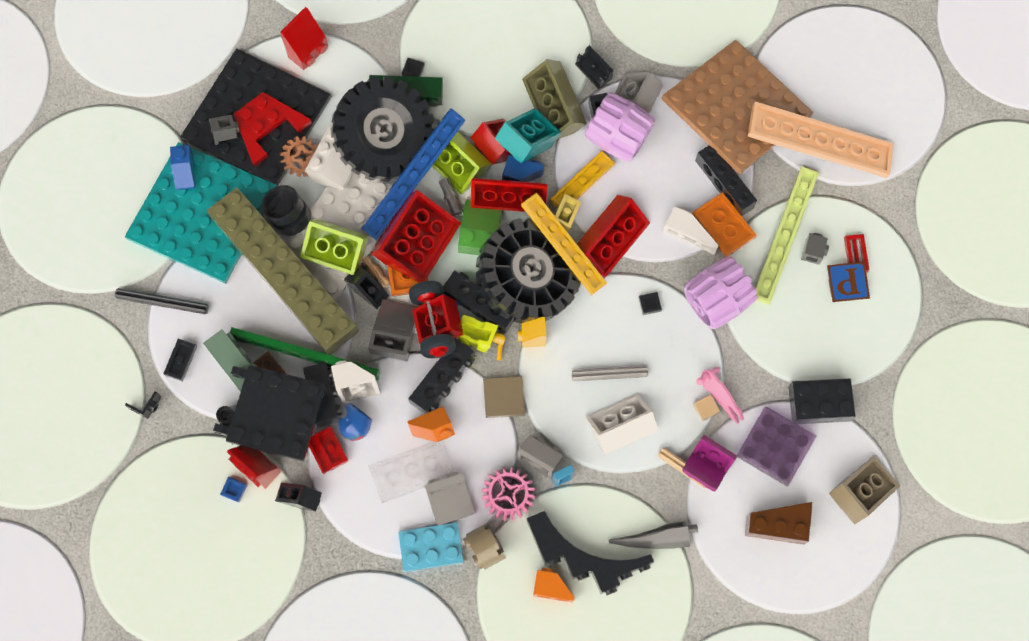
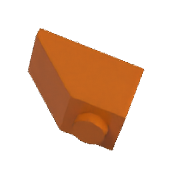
M444 406L407 421L414 437L439 442L455 435Z
M541 568V571L537 570L534 597L573 603L574 596L557 573H553V569Z

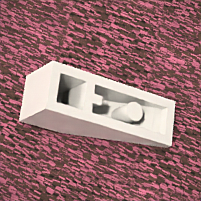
M674 206L663 232L715 255L719 245L687 209Z

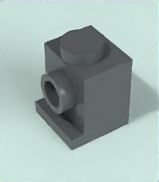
M232 115L209 119L215 145H218L219 141L237 138L236 133L239 132L237 121H233Z

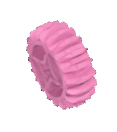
M503 467L502 474L495 470L496 477L490 474L488 477L491 482L484 481V485L489 488H482V492L488 494L482 496V500H489L484 506L485 508L492 506L489 513L493 514L497 511L495 516L497 519L501 514H504V521L507 520V515H511V520L514 521V514L517 513L518 517L522 518L520 511L522 510L527 514L529 510L525 506H533V503L529 500H534L535 495L529 493L534 492L535 488L528 487L532 484V480L525 482L528 477L526 473L520 477V469L515 474L513 473L514 468L510 467V473H506V468ZM504 479H513L520 484L510 486ZM499 482L502 491L497 497L492 498V490ZM505 488L509 492H514L512 493V500L508 496H503V494L505 495ZM524 489L525 498L518 506L515 496ZM507 502L513 509L501 508L497 503Z

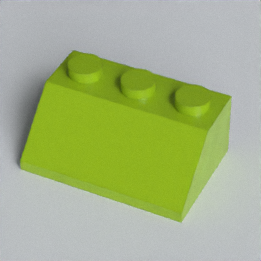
M457 131L432 167L442 177L450 178L452 186L462 195L471 188V179H481L491 163Z
M314 219L309 221L300 258L354 275L364 256L369 236Z

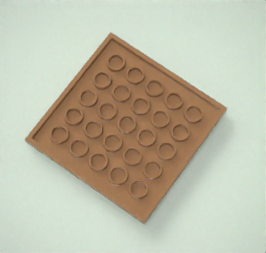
M734 40L672 87L661 98L739 174H742L776 146L772 143L748 137L752 105L755 101L808 118L814 113L737 40Z

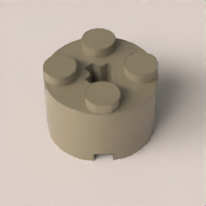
M488 522L467 533L466 537L463 538L467 548L475 553L472 557L477 567H480V569L484 568L485 570L507 558L503 554L504 550L495 533H492L489 529L491 527Z

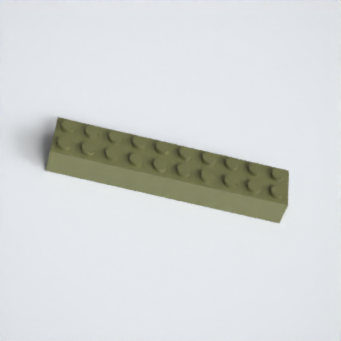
M237 187L207 210L215 224L326 354L331 355L359 332L356 324Z

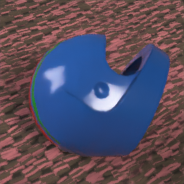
M349 402L345 406L347 411L346 417L343 419L339 418L338 429L345 439L358 441L367 436L373 420Z

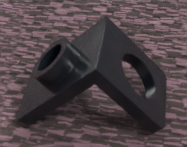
M154 391L143 411L128 403H125V406L129 410L148 419L157 410L161 395Z

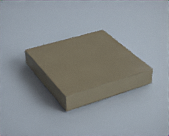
M522 376L483 379L486 418L525 416Z

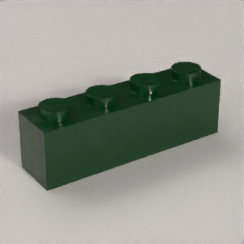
M369 75V78L378 77L379 80H382L384 77L394 78L393 82L398 83L401 80L408 83L407 88L410 90L415 88L420 93V100L423 101L425 99L430 107H436L443 103V77Z

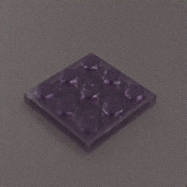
M765 406L739 449L737 457L788 487L817 436Z

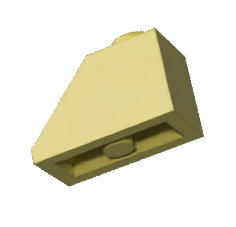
M564 194L554 216L568 232L581 202Z

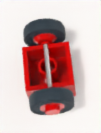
M424 281L415 284L409 290V297L413 304L420 305L413 309L412 312L421 353L424 357L431 359L445 357L455 351L456 344L454 339L464 335L456 300L444 295L443 286L440 282Z

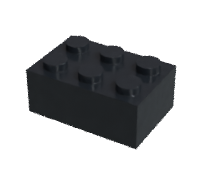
M851 378L792 381L788 387L792 425L850 422L856 417Z

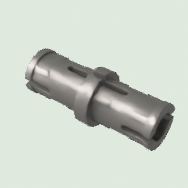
M450 178L440 180L439 185L445 196L444 200L448 203L452 215L462 214L464 210L460 205L459 195L455 192Z

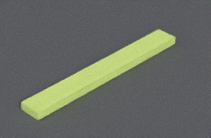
M804 166L800 168L755 287L757 290L756 295L758 296L756 301L769 305L817 180L819 174L817 171Z

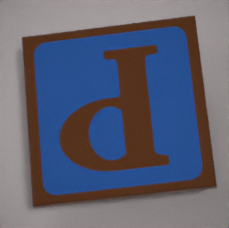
M865 262L827 265L832 302L870 299Z

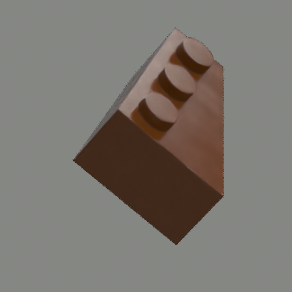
M812 502L750 513L746 520L745 536L805 545L809 542Z

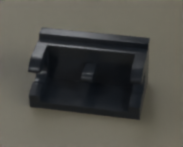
M590 45L586 47L583 55L579 54L577 56L575 65L598 90L612 80L614 70Z

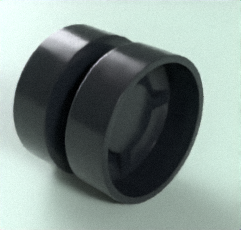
M288 185L277 186L271 189L262 200V213L280 234L285 236L296 235L308 226L311 219V210L293 187Z

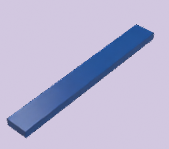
M452 108L448 110L360 229L373 239H378L466 121Z

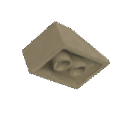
M873 456L829 494L855 525L868 517L900 485L880 461Z

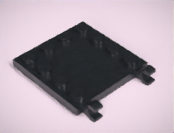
M249 365L247 370L233 366L231 374H233V377L244 379L230 427L215 423L213 431L216 434L227 436V443L304 462L326 384Z

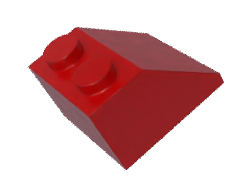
M504 119L482 122L470 137L475 146L482 151L492 165L503 163L508 159L509 155L513 156L495 139L506 122Z

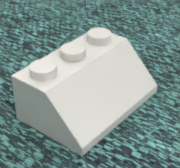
M329 125L305 172L314 183L345 190L353 174L351 171L352 167L349 164L345 166L340 159V152L336 153L333 146L335 141L334 138H331L330 129L333 125Z
M339 361L334 366H331L335 387L342 403L380 394L375 376L356 364Z
M635 394L586 416L589 427L604 454L613 452L626 444H631L635 440L658 431L653 412L639 394Z

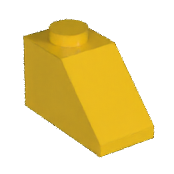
M545 317L521 324V330H518V342H522V347L546 345Z

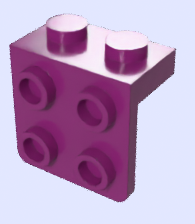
M703 435L682 471L688 477L693 478L707 489L715 492L736 460L737 455L706 435Z

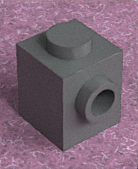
M809 233L805 241L801 260L819 265L823 257L828 254V238L823 237L819 233Z

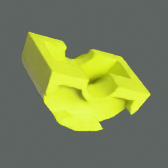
M463 315L461 325L464 335L457 338L466 346L472 345L477 350L486 353L491 347L498 325L480 322L475 318Z

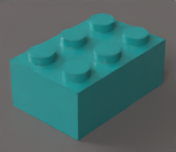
M534 108L505 122L495 139L522 164L550 149L561 134V131Z

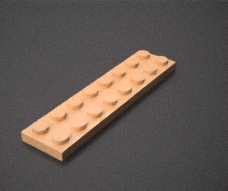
M756 101L752 105L748 137L887 178L890 175L893 143Z

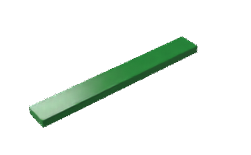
M231 327L230 330L231 335L237 341L318 364L326 362L328 367L334 366L339 361L352 362ZM352 362L374 375L376 380H379L381 374L379 369Z

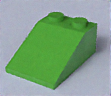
M466 199L459 233L458 253L480 255L479 251L482 245L500 227L502 210L471 208V200Z

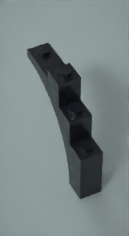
M545 511L526 518L544 565L549 564L550 567L561 563L560 559L563 558L572 580L576 578L578 581L584 580L589 577L588 573H592L600 595L605 593L606 596L616 593L617 588L620 586L618 578H621L622 581L633 576L632 572L637 570L640 573L651 569L650 565L654 563L651 554L628 560L604 559L590 555L567 541L553 526Z

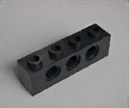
M708 145L697 153L695 162L718 192H723L741 216L754 209L757 199L734 169L711 146Z
M454 270L443 285L444 294L456 300L460 306L483 321L498 325L497 330L506 334L514 323V317L510 316L506 319L499 314L492 313L493 309L487 303L491 300L488 295L483 297L479 290L482 284L479 282L474 283L469 280L465 273H458ZM462 288H469L470 292L463 294L460 290ZM478 298H484L486 302L483 304H478L476 300Z
M457 338L454 339L456 344L455 351L439 358L408 398L409 403L424 414L438 409L440 406L439 401L450 394L452 390L450 387L453 383H458L463 377L462 372L466 367L470 368L475 361L474 351ZM458 360L460 364L457 367H453L450 365V362ZM440 375H447L449 377L445 382L438 380ZM429 390L437 392L434 397H428L426 393Z

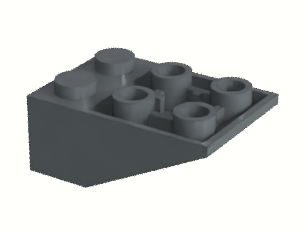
M383 299L371 333L368 346L370 354L408 361L416 328L412 310L418 306Z

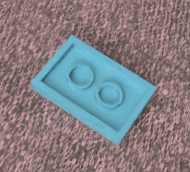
M458 522L398 532L404 572L464 563Z

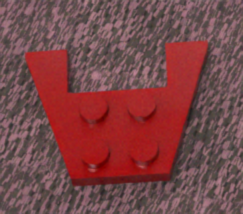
M264 92L234 113L254 166L268 157L267 153L257 142L284 121L288 120L298 133L312 124L308 117Z

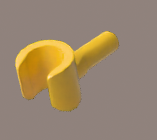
M496 333L493 340L494 343L499 344L496 359L498 361H501L502 348L506 340L505 336L500 333Z

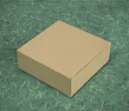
M711 394L693 404L702 421L720 413Z

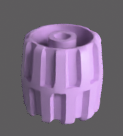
M610 92L603 99L600 107L598 106L596 109V114L591 118L585 130V136L607 153L630 162L648 137L655 123V118L635 103Z
M724 257L703 269L684 286V293L690 306L703 323L712 329H716L736 318L758 299L756 295L757 290L751 284L752 279L750 276L745 275L744 268L737 264L736 260L732 257Z

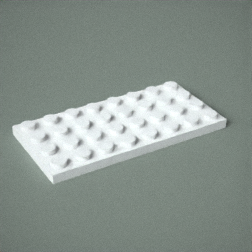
M353 172L345 190L331 186L326 187L310 209V221L319 219L368 235L360 228L392 185L385 181L380 182V179H375L374 181L365 179L364 174L357 175ZM307 226L302 232L292 235L286 242V245L337 302L348 286L344 279L349 274L300 258ZM384 231L377 240L369 236L363 258L370 255ZM361 260V262H360V264H359V266H358V267H360V268H361L362 265H363L362 260Z

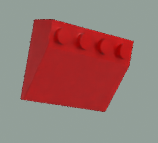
M415 190L393 217L370 254L418 283L424 282L458 230L461 222L419 190Z

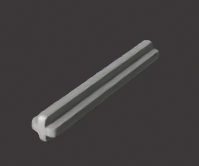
M647 366L572 371V381L648 376Z

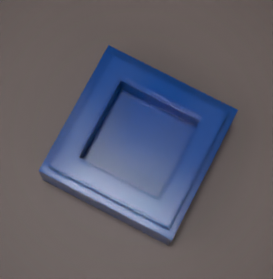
M228 476L220 495L239 503L247 484Z

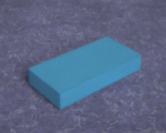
M569 465L553 473L552 482L554 486L557 487L573 478L574 470L572 466Z

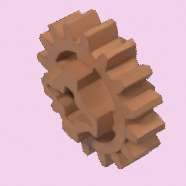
M305 136L301 137L300 140L298 137L293 138V141L291 139L288 140V145L282 147L285 152L280 153L281 156H284L281 163H286L284 169H290V175L296 172V177H301L302 174L304 177L308 176L305 169L318 145H312V139L306 141ZM298 155H307L303 159H295Z

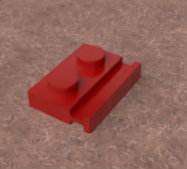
M331 426L311 437L309 448L323 475L349 462Z

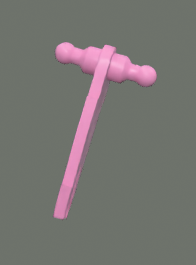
M714 367L713 369L704 370L701 377L696 380L697 384L703 385L707 392L710 391L715 400L737 424L739 420L733 410L741 420H744L741 409L736 405L729 390L716 376V374H719L720 369Z

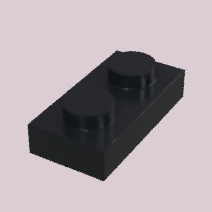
M177 339L163 374L183 382L197 345Z

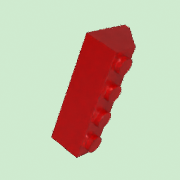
M472 178L471 208L526 212L521 204L535 193L546 204L548 184Z
M617 194L579 240L577 245L600 275L606 278L650 222L632 198Z

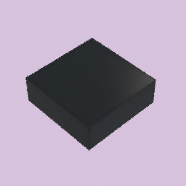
M407 58L402 70V76L421 77L425 63Z
M658 292L638 297L643 315L662 311Z

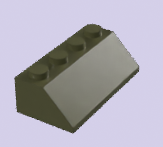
M546 59L522 79L533 107L561 131L557 139L572 135L587 124L561 61Z

